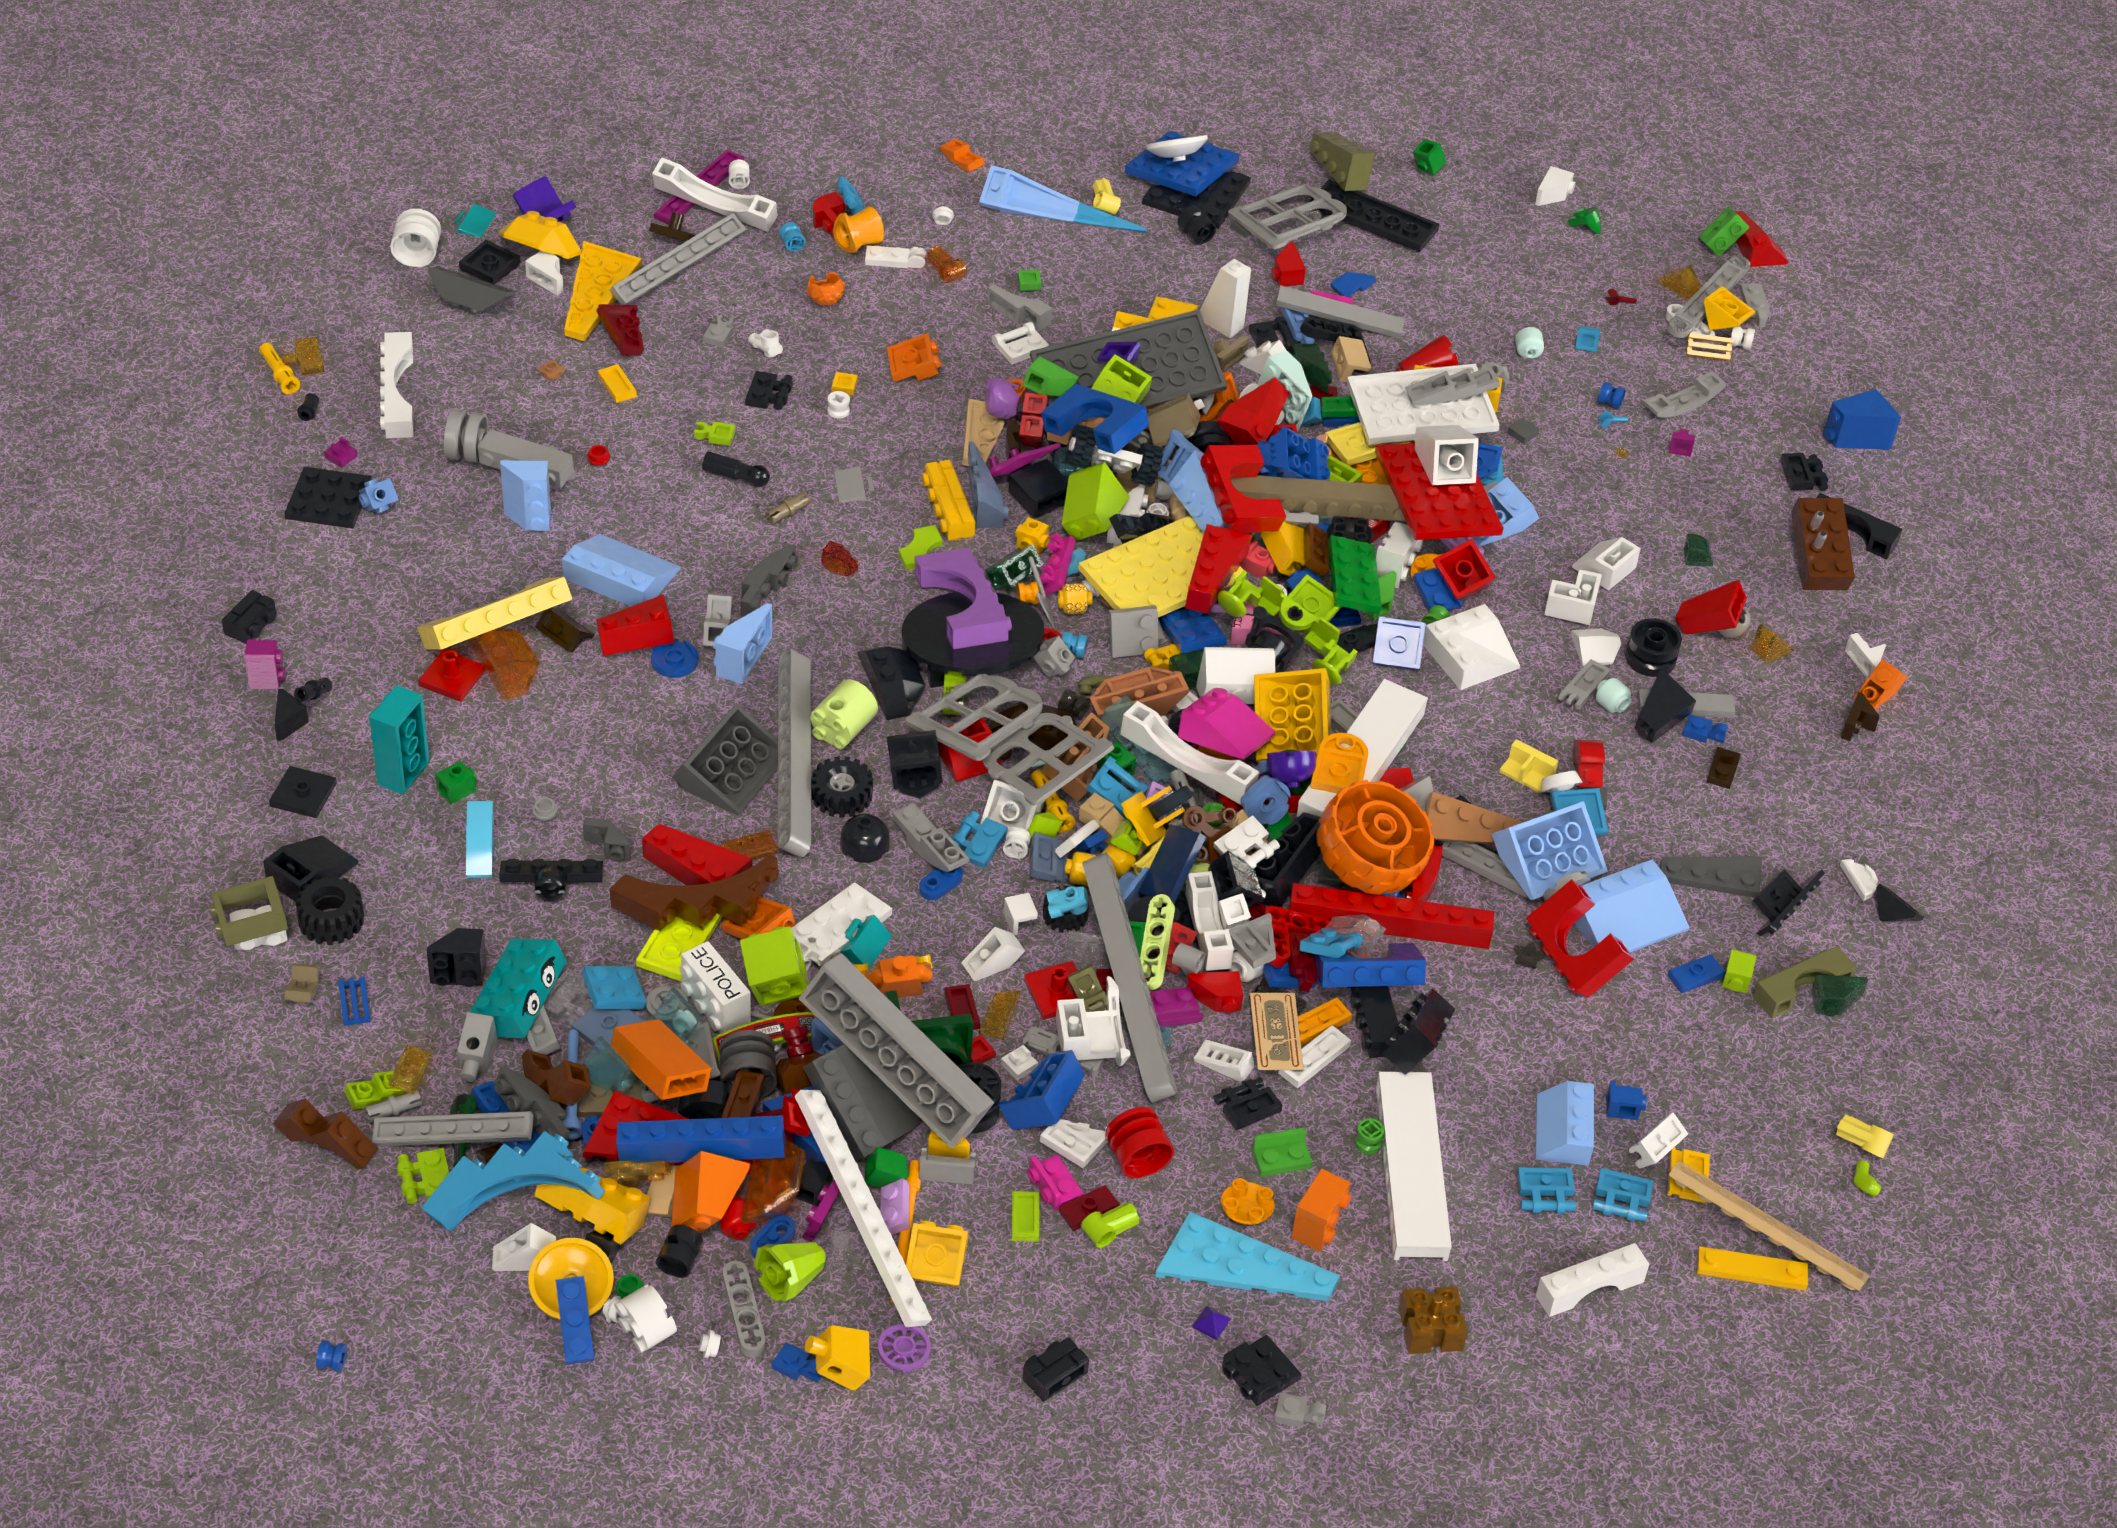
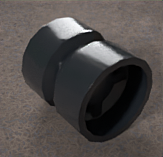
M1197 206L1187 207L1179 215L1177 221L1179 228L1198 245L1209 242L1216 233V224L1209 217H1206L1205 213Z
M672 1226L656 1259L658 1268L667 1275L678 1278L687 1277L703 1244L701 1234L689 1226Z

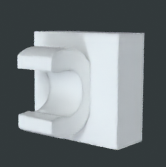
M1024 1045L1001 1058V1065L1017 1081L1031 1073L1038 1066V1062L1031 1056V1052Z

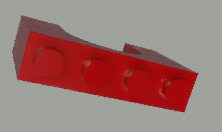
M1209 445L1201 457V466L1206 473L1208 484L1212 488L1215 502L1219 506L1227 529L1239 532L1279 531L1287 517L1280 499H1253L1247 497L1233 486L1230 479L1257 477L1265 463L1258 445Z
M1571 879L1528 915L1526 919L1531 925L1529 928L1530 932L1536 939H1541L1543 942L1541 946L1543 951L1550 958L1553 957L1555 959V968L1561 975H1566L1569 979L1567 982L1569 988L1576 995L1580 993L1588 998L1631 963L1634 958L1623 942L1611 933L1587 953L1578 956L1569 955L1566 947V937L1569 929L1580 917L1595 906V903L1585 889Z

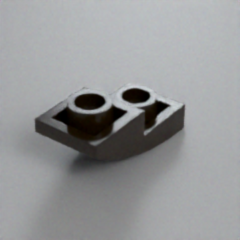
M1015 416L1010 417L1007 425L1005 447L1007 460L1012 458L1010 450L1018 448L1021 454L1020 438L1023 437L1019 436L1021 425H1018Z

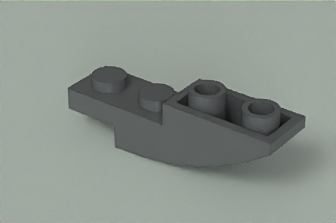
M791 544L772 553L757 564L742 582L741 617L760 608L761 600L769 595L770 590L777 592L782 584H786L790 570H794L798 563L795 545Z
M505 1066L500 1067L497 1079L494 1082V1089L511 1112L531 1111L534 1115L532 1127L539 1136L546 1131L553 1137L557 1133L567 1141L570 1131L562 1122L565 1119L566 1112L556 1101L550 1100L549 1094L528 1078Z

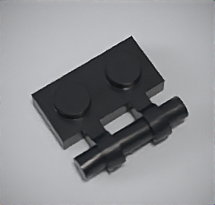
M756 371L745 399V406L767 409L770 403L774 404L776 410H781L788 400L787 393L791 391L793 386L792 376L785 375L782 380L778 381V374Z
M1782 453L1780 461L1791 490H1813L1814 483L1819 486L1821 491L1828 489V477L1823 472L1822 461L1818 459L1816 454H1812L1809 456V459H1806L1804 453Z
M1261 1077L1253 1080L1248 1078L1243 1080L1242 1084L1233 1088L1230 1086L1221 1090V1093L1213 1096L1217 1105L1224 1102L1227 1103L1223 1105V1113L1235 1130L1282 1111L1283 1105L1269 1086L1261 1090L1259 1089L1264 1086Z

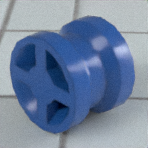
M322 1340L317 1352L316 1367L318 1369L329 1367L334 1372H341L346 1361L347 1345L343 1343L333 1345L330 1341Z

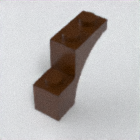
M528 1049L521 1055L525 1077L549 1094L550 1100L573 1106L591 1088L587 1066L564 1060L553 1068L548 1055Z
M306 1098L287 1104L273 1123L290 1141H306L321 1145L346 1159L358 1170L363 1169L378 1150L370 1139L342 1111L323 1117Z

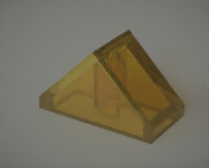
M1691 264L1671 270L1657 280L1658 283L1687 301L1701 288V284Z
M1763 624L1758 626L1752 651L1766 664L1794 651L1780 635Z

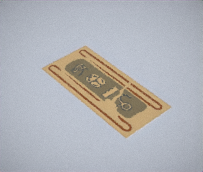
M1250 993L1258 1070H1304L1295 993Z

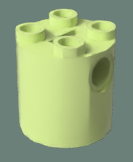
M851 679L843 680L811 712L812 734L816 739L824 740L834 745L837 749L842 750L877 715L878 705L875 697L866 686L858 681Z

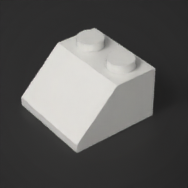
M994 780L980 824L987 817L1007 826L1008 830L1018 827L1027 831L1034 815L1042 812L1045 800L1038 805H1031L1025 800L1023 793L1003 780Z

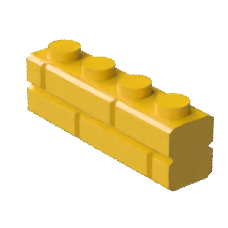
M944 460L939 463H926L925 472L921 474L922 484L924 487H928L927 495L929 502H934L933 511L935 517L940 518L939 526L941 533H946L949 541L974 537L976 522L952 462Z

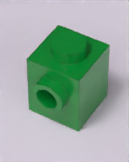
M1424 139L1413 151L1416 166L1423 173L1435 175L1446 163L1440 143Z
M1118 741L1112 743L1114 749L1098 760V769L1111 756L1116 760L1115 763L1130 775L1135 774L1136 757ZM1108 770L1107 774L1119 783L1122 782L1120 778Z
M462 761L435 774L437 791L450 805L476 792V774L470 767L467 768Z
M877 1147L866 1160L865 1183L881 1188L902 1178L906 1180L909 1174V1169L906 1168L907 1156Z

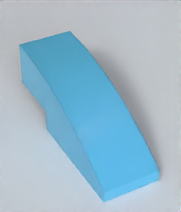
M467 801L466 878L492 877L494 843L493 801Z

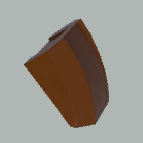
M813 1050L797 1056L781 1058L776 1065L777 1086L784 1095L792 1093L793 1088L801 1090L812 1086L803 1066L823 1056L822 1054Z

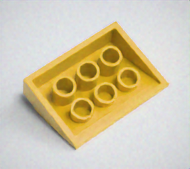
M1326 668L1254 675L1255 713L1275 731V736L1256 750V762L1267 760V753L1285 750L1315 751L1317 759L1320 743L1325 737L1332 734L1330 680Z

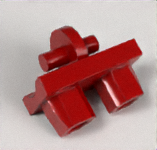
M1175 921L1172 925L1165 969L1178 974L1181 967L1172 964L1173 954L1180 943L1191 946L1197 932Z

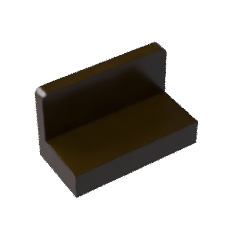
M553 608L546 609L535 628L569 652H574L582 636L592 639L595 635L565 612Z

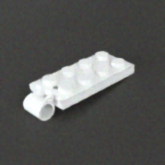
M854 882L797 923L791 929L802 948L806 971L809 970L812 961L821 966L825 961H830L832 955L837 952L840 953L849 942L845 938L846 934L844 932L853 919H860L864 923L866 916L875 915L882 923L892 915L893 908ZM857 927V928L855 929V931L853 932V934H852L853 937H854V935L856 934V932H857V930H858V927Z

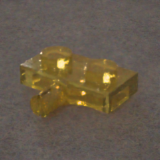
M317 337L294 340L295 353L281 354L283 363L297 362L302 375L325 372Z

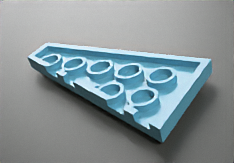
M1189 1212L1155 1274V1277L1159 1278L1169 1276L1180 1278V1281L1187 1282L1198 1280L1205 1281L1209 1285L1252 1290L1254 1288L1267 1290V1293L1272 1294L1283 1292L1294 1294L1295 1297L1329 1301L1340 1279L1338 1274L1192 1212Z

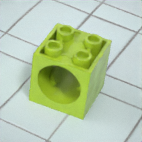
M790 926L777 927L770 932L752 934L740 940L749 987L761 1007L802 995L809 985L802 948Z

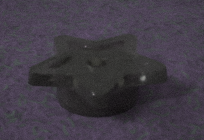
M1530 942L1525 947L1515 945L1513 948L1518 955L1515 964H1520L1523 967L1536 969L1537 962L1546 958L1545 953L1536 950L1534 942Z

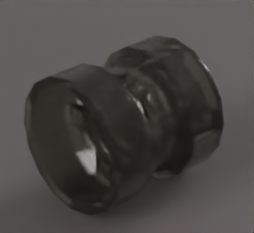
M1066 689L1059 700L1058 709L1069 711L1074 718L1082 720L1089 709L1090 698L1083 695L1077 696L1074 691Z

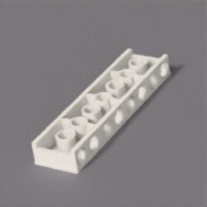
M1386 679L1383 680L1347 731L1348 734L1360 738L1368 748V759L1363 780L1379 782L1424 716L1428 697ZM1345 743L1340 744V746L1345 748L1351 747ZM1310 784L1298 802L1297 817L1303 812L1321 817L1325 807L1337 793L1312 789Z
M1379 1072L1376 1094L1379 1121L1383 1124L1385 1130L1382 1139V1152L1393 1259L1399 1260L1400 1257L1442 1258V1261H1448L1452 1246L1432 1074L1430 1072H1408L1404 1075L1402 1072Z

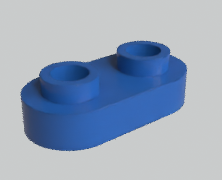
M958 867L949 872L936 868L921 879L919 884L920 895L927 900L940 899L962 882V868Z
M777 1215L771 1218L751 1240L752 1257L755 1259L757 1249L766 1244L790 1243L795 1236L794 1220L787 1215ZM782 1230L785 1231V1233L779 1234L778 1231Z

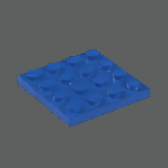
M1168 131L1156 142L1186 138V136ZM1205 143L1196 152L1185 155L1186 160L1173 162V157H1159L1146 149L1125 165V173L1197 196L1239 161V154L1229 149L1213 146L1211 143Z

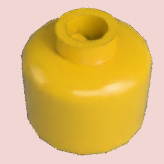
M1111 843L1101 853H1108L1118 878L1125 875L1136 862L1134 854Z
M1075 852L1072 859L1066 860L1064 873L1069 874V881L1071 883L1088 886L1082 862L1096 857V855Z

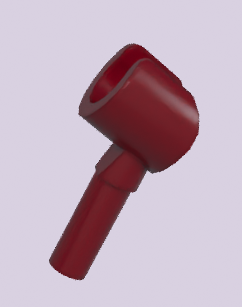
M1609 289L1608 293L1611 297H1605L1610 305H1617L1619 302L1633 304L1637 302L1635 298L1619 296L1615 289Z

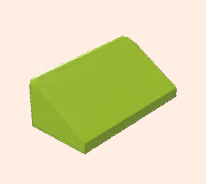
M1127 818L1119 823L1109 841L1111 844L1134 855L1139 852L1144 843L1138 838L1135 826Z

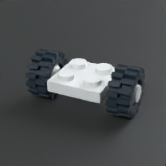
M1080 424L1074 426V430L1071 431V436L1068 439L1069 443L1066 446V464L1084 469L1088 466L1089 461L1093 466L1105 462L1108 467H1112V470L1117 473H1126L1132 469L1131 479L1134 483L1152 487L1156 482L1158 472L1161 469L1160 464H1162V447L1143 442L1140 448H1138L1137 454L1122 449L1116 454L1097 449V446H1095L1094 428Z

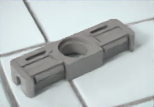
M1031 1027L1023 1039V1045L1026 1048L1046 1056L1060 1049L1058 1035L1037 1027ZM1104 1058L1078 1060L1082 1070L1092 1073V1077H1096L1100 1067L1104 1064Z

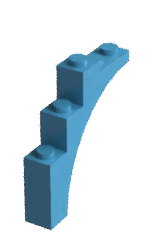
M544 1131L527 1153L517 1146L512 1149L504 1143L487 1165H484L476 1158L472 1162L463 1156L421 1208L433 1220L451 1232L468 1214L486 1201L520 1187L540 1184L562 1185L583 1191L597 1200L601 1198L605 1190L598 1184L601 1179L590 1170H587L585 1173L580 1170L581 1165L572 1158L573 1154L567 1148L569 1143L557 1133L553 1137Z

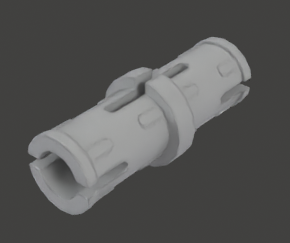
M416 1089L397 1097L389 1096L387 1100L366 1106L364 1109L368 1113L366 1116L369 1123H373L375 1118L392 1115L397 1117L400 1115V1112L422 1106V1101H419L421 1098Z

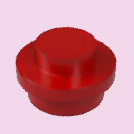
M594 445L587 453V460L593 465H604L609 462L610 453L605 446Z

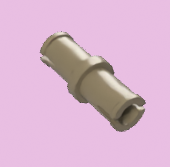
M802 491L789 500H782L780 505L766 511L765 517L766 519L771 518L768 522L773 525L786 516L791 517L795 515V511L811 503L810 497L804 498L807 493Z

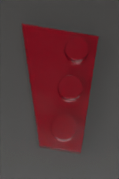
M599 304L596 311L621 355L641 356L644 347L642 334L638 328L640 321L636 315L638 311L637 305Z

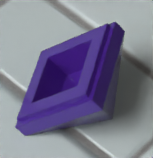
M1206 1306L1192 1327L1217 1340L1231 1318Z

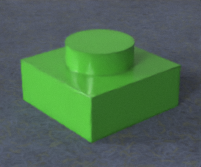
M1018 270L1019 290H1041L1040 271Z

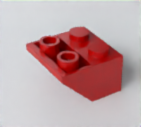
M982 717L959 733L979 743L990 736L992 731ZM938 741L940 757L956 783L988 773L983 759L976 761ZM997 758V763L1001 765L1000 759Z

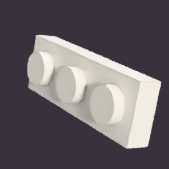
M1331 1025L1301 1049L1304 1070H1279L1278 1074L1298 1089L1347 1050L1351 1045V1040Z

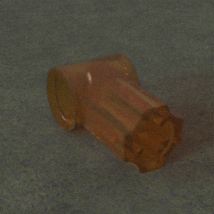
M938 245L932 247L930 252L927 253V260L939 270V275L945 283H950L967 275V268L963 260L960 258L954 259Z

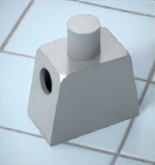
M467 1012L457 1050L460 1068L462 1069L460 1077L465 1081L473 1082L476 1080L477 1073L487 1074L499 1041L493 1016Z

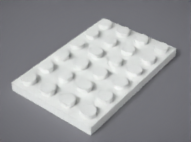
M1476 364L1347 377V386L1368 445L1415 440L1416 427L1459 425L1471 434L1498 431L1499 422L1487 391L1458 400L1413 405L1405 388L1444 371H1447L1449 376L1468 368L1471 373L1478 371Z

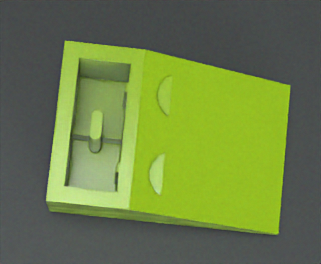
M1114 354L1091 389L1140 404L1150 391L1152 377Z

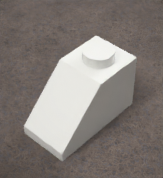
M1551 166L1538 188L1535 205L1541 206L1564 201L1567 195L1572 194L1576 183L1573 182L1574 173Z
M994 927L961 963L973 981H978L1010 968L1025 950L1013 933Z
M530 1223L493 1247L492 1270L529 1271L537 1254L545 1246L556 1241V1236Z

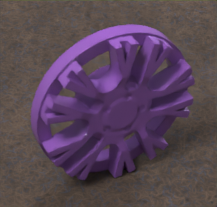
M893 1325L881 1334L878 1341V1353L881 1362H884L890 1370L896 1369L903 1371V1373H909L913 1369L918 1370V1368H921L929 1358L931 1351L929 1337L917 1326ZM901 1330L902 1336L896 1338L893 1332ZM907 1331H912L910 1337L906 1336ZM918 1335L924 1340L919 1343L914 1341ZM882 1347L891 1348L892 1350L884 1352ZM914 1355H920V1356H923V1357H922L921 1359L917 1360V1359L914 1357ZM908 1359H911V1364L908 1363ZM902 1360L904 1364L896 1363V1361Z

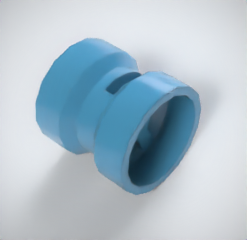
M788 222L780 228L779 235L788 251H798L805 246L806 239L801 233L798 224Z
M1064 631L1062 641L1067 645L1072 654L1084 659L1088 635L1080 634L1076 636L1072 632Z

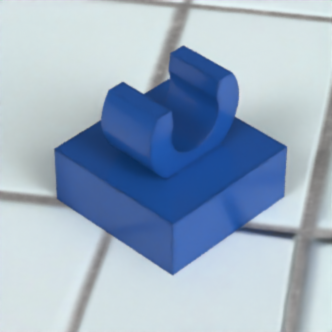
M1103 829L1084 839L1076 846L1078 852L1087 851V853L1096 855L1095 849H1097L1101 854L1107 847L1101 842L1109 837Z

